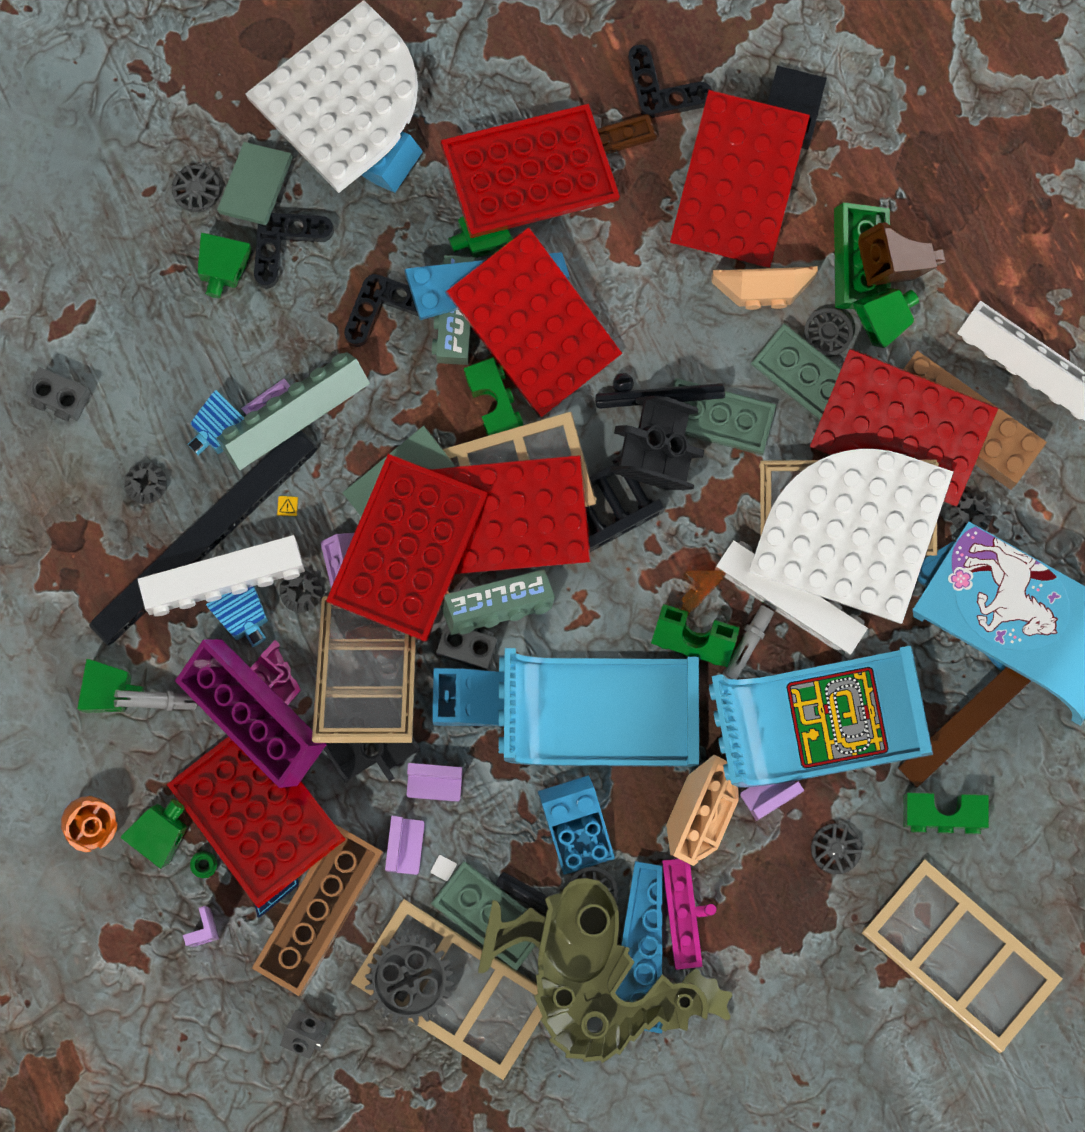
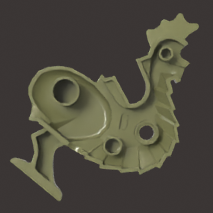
M588 878L575 879L569 882L560 893L546 897L545 902L548 908L546 910V917L540 915L533 908H528L517 919L502 922L500 904L495 900L492 901L478 973H485L490 968L494 957L507 948L523 941L535 944L539 949L538 974H536L538 994L534 995V998L542 1014L540 1020L551 1035L549 1041L565 1052V1058L583 1059V1062L600 1060L601 1063H604L616 1053L620 1055L630 1040L634 1042L645 1029L650 1030L658 1022H661L659 1028L665 1032L666 1030L678 1028L687 1031L688 1020L692 1015L701 1016L706 1020L708 1013L718 1015L724 1020H729L731 1017L727 1010V1004L732 997V993L720 990L715 978L707 979L703 977L698 969H693L689 972L682 982L671 983L661 974L645 995L632 1001L622 1000L616 995L615 992L635 962L628 955L629 947L617 945L619 911L615 899L608 888L598 880ZM592 1017H598L602 1022L601 1028L596 1032H591L587 1029V1022Z

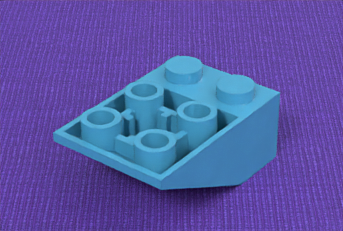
M401 132V138L395 146L361 176L395 193L423 152L411 135L405 132Z
M434 668L433 725L499 726V710H504V699H499V682L505 681V672Z
M589 775L538 791L563 875L615 859L595 788Z

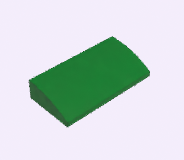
M844 202L834 208L835 308L855 310L852 304L854 301L886 288H891V283L874 286L867 285L858 245L861 233L879 223L886 222L890 225V208Z

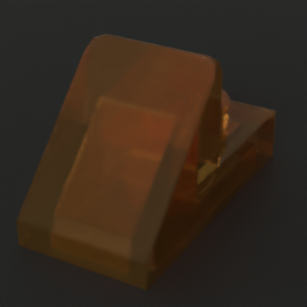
M723 570L685 571L683 576L697 590L695 591L691 588L681 599L684 602L681 610L688 611L689 616L725 578L726 573Z

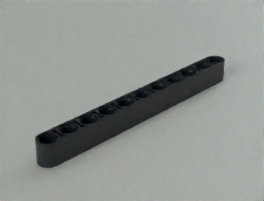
M302 430L279 444L91 621L89 627L107 646L114 643L147 612L138 583L139 578L200 562L317 451L318 446Z

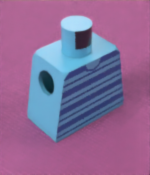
M215 390L191 421L192 428L198 434L187 445L198 456L209 445L220 454L223 452V449L216 437L221 435L225 428L236 425L244 420V417Z
M255 586L249 587L246 592L234 595L232 592L224 594L221 599L206 604L235 640H239L246 635L252 647L266 640L260 626L267 623L268 619Z

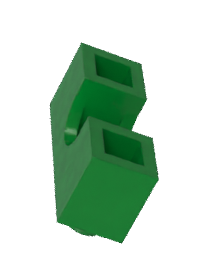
M494 358L464 368V375L473 398L489 395L497 401L496 409L482 416V423L487 436L524 426L519 412L514 413L511 403L515 402L510 388L505 389L502 379H505L504 371L500 364H495Z
M663 604L651 644L685 654L688 657H699V659L714 665L728 667L736 644L739 627L714 620L709 631L697 633L687 626L688 611Z
M906 793L903 795V827H909L910 832L927 833V828H937V833L952 834L954 829H964V834H981V830L989 828V795L961 794L957 796V808L954 814L946 816L939 813L936 809L934 794Z

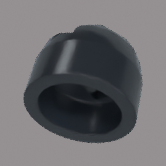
M620 373L615 376L613 380L615 392L632 391L634 381L629 374ZM623 380H629V381H630V382H628V383H623V384L617 385V382H618V381H623Z

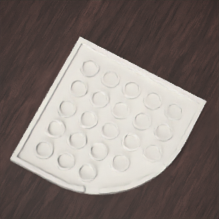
M363 0L249 90L246 96L320 175L340 193L381 160L401 138L400 133L406 123H410L415 110L418 81L413 59L402 38Z
M879 449L848 450L823 458L800 472L778 496L765 522L749 572L902 624L953 471L903 454Z

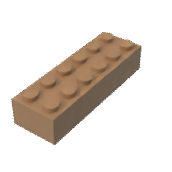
M916 351L903 369L995 406L919 351ZM998 409L975 465L1012 490L1047 442L1007 413Z
M338 825L335 826L346 840L309 869L252 967L253 970L298 996L304 994L385 854L383 851Z

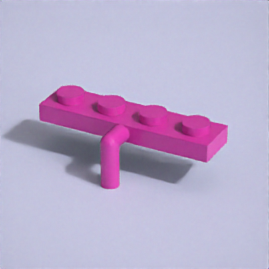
M680 859L663 860L662 867L675 970L703 967L697 917L714 915L716 913V906L709 904L695 907L690 864Z

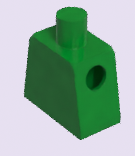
M463 216L458 219V227L461 233L448 238L453 252L468 247L471 256L475 258L492 255L512 240L508 229L470 238Z
M201 233L198 276L200 280L208 282L205 293L207 296L221 298L223 286L237 287L252 255L250 243Z
M886 288L856 300L852 304L872 345L885 348L913 324L914 318L910 308L919 303V298L913 290H909L902 295L899 289Z
M86 659L77 709L83 713L125 712L126 707H114V700H127V698L114 697L115 690L144 692V686L131 685V674L124 670Z
M171 799L166 808L156 804L150 807L120 838L162 869L172 861L187 830L186 824L178 819L185 807L175 799Z

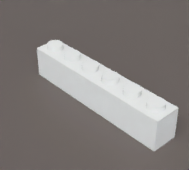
M980 301L957 334L962 336L966 343L981 349L988 358L1003 364L1010 373L1022 377L1030 387L1048 395L1052 402L1061 404L1070 410L1074 417L1085 421V372Z
M292 535L138 579L145 610L148 614L163 616L168 614L170 609L178 607L180 609H188L196 605L195 602L202 600L207 602L221 599L224 594L231 592L234 595L246 592L249 587L256 585L258 587H266L272 585L274 580L281 578L291 580L299 577V573L305 572L296 538Z
M733 540L717 564L715 572L848 658L868 629L864 626V620L854 614L849 616L841 611L842 606L835 601H826L812 593L750 573L749 569L755 555L752 552L753 548L743 541L737 543Z

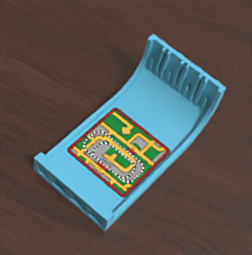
M911 646L900 647L898 651L760 678L735 680L727 679L721 674L712 676L713 684H709L711 699L716 700L718 709L714 711L715 723L717 727L721 726L723 736L719 738L721 753H726L727 764L723 765L725 778L727 781L731 780V784L736 787L774 785L933 755Z

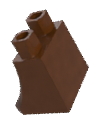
M886 222L873 226L859 236L858 245L868 286L912 281L934 270L938 265L945 263L942 248L933 249L932 243L910 239L897 232Z

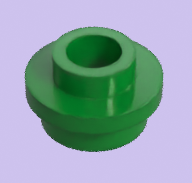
M207 851L196 853L190 862L192 873L199 878L211 877L218 867L216 857ZM202 860L209 862V867L206 870L200 869L199 865Z

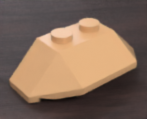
M817 266L713 270L711 281L739 307L745 306L748 310H755L761 308V306L771 305V308L781 309L791 305L815 279L818 268Z
M716 755L710 757L687 776L666 824L670 855L692 866L718 849L739 801L738 787L732 785L731 780L727 781L725 778L723 765L727 764V761Z

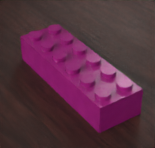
M222 639L202 640L175 680L279 788L298 786L327 745L326 743H314L312 741L313 730Z

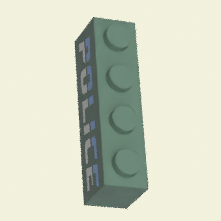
M444 255L443 264L475 261V257ZM459 310L434 316V329L438 330V339H433L432 355H436L437 363L468 365L471 336L470 324Z
M543 569L446 594L441 609L451 635L457 633L468 634L476 628L484 626L491 628L503 621H517L526 615L534 613L536 615L544 614L552 609L555 595Z

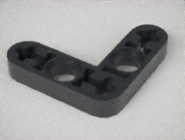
M635 45L629 51L628 64L639 110L642 115L648 114L650 118H656L704 108L708 90H712L709 84L695 82L660 90L649 48L644 45ZM636 53H640L644 57V68L640 70L638 59H634L636 58ZM641 76H649L652 79V84L648 87H642L638 83V79ZM697 90H701L703 94H706L703 100H700L699 96H695ZM686 92H689V97H691V103H687L688 99ZM651 93L652 103L656 104L654 110H650L649 106H646L647 94ZM673 94H678L682 97L683 103L674 106L669 102V97Z
M271 213L269 221H273L275 226H282L281 221H285V233H281V227H272V231H267L264 225L258 224L254 278L261 288L268 289L274 287L278 282L282 240L326 242L330 240L334 229L329 218L316 215ZM295 221L303 224V230L297 234L289 231V225ZM307 222H311V228H319L320 224H325L328 230H324L323 234H319L317 229H310L311 234H307ZM263 246H274L275 253L271 257L263 256L261 254ZM264 263L269 264L270 275H273V277H268V281H263V278L260 276L265 273Z
M377 274L366 277L345 327L344 335L347 343L352 347H361L367 342L382 304L418 316L414 302H412L411 307L408 306L411 302L409 285ZM375 282H379V287L381 288V290L376 289L373 295V299L377 300V302L369 298L371 294L369 284L374 285ZM394 291H405L407 294L406 299L403 302L394 301L392 299ZM367 304L373 308V313L369 317H362L358 313L362 305ZM357 319L362 323L360 332L363 336L353 340L350 332L357 330L358 322L354 321Z

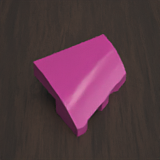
M274 640L250 668L289 705L301 690L297 681L291 676V668L288 662L283 660L279 651V643Z

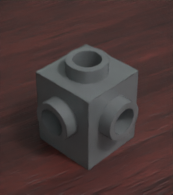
M296 1010L285 1029L280 1046L310 1059L314 1050L320 1051L326 1035L322 1033L326 1023Z

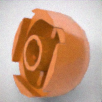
M93 796L80 797L72 801L65 808L61 817V830L67 842L76 850L92 852L91 849L98 847L101 849L113 839L117 830L116 814L100 798Z

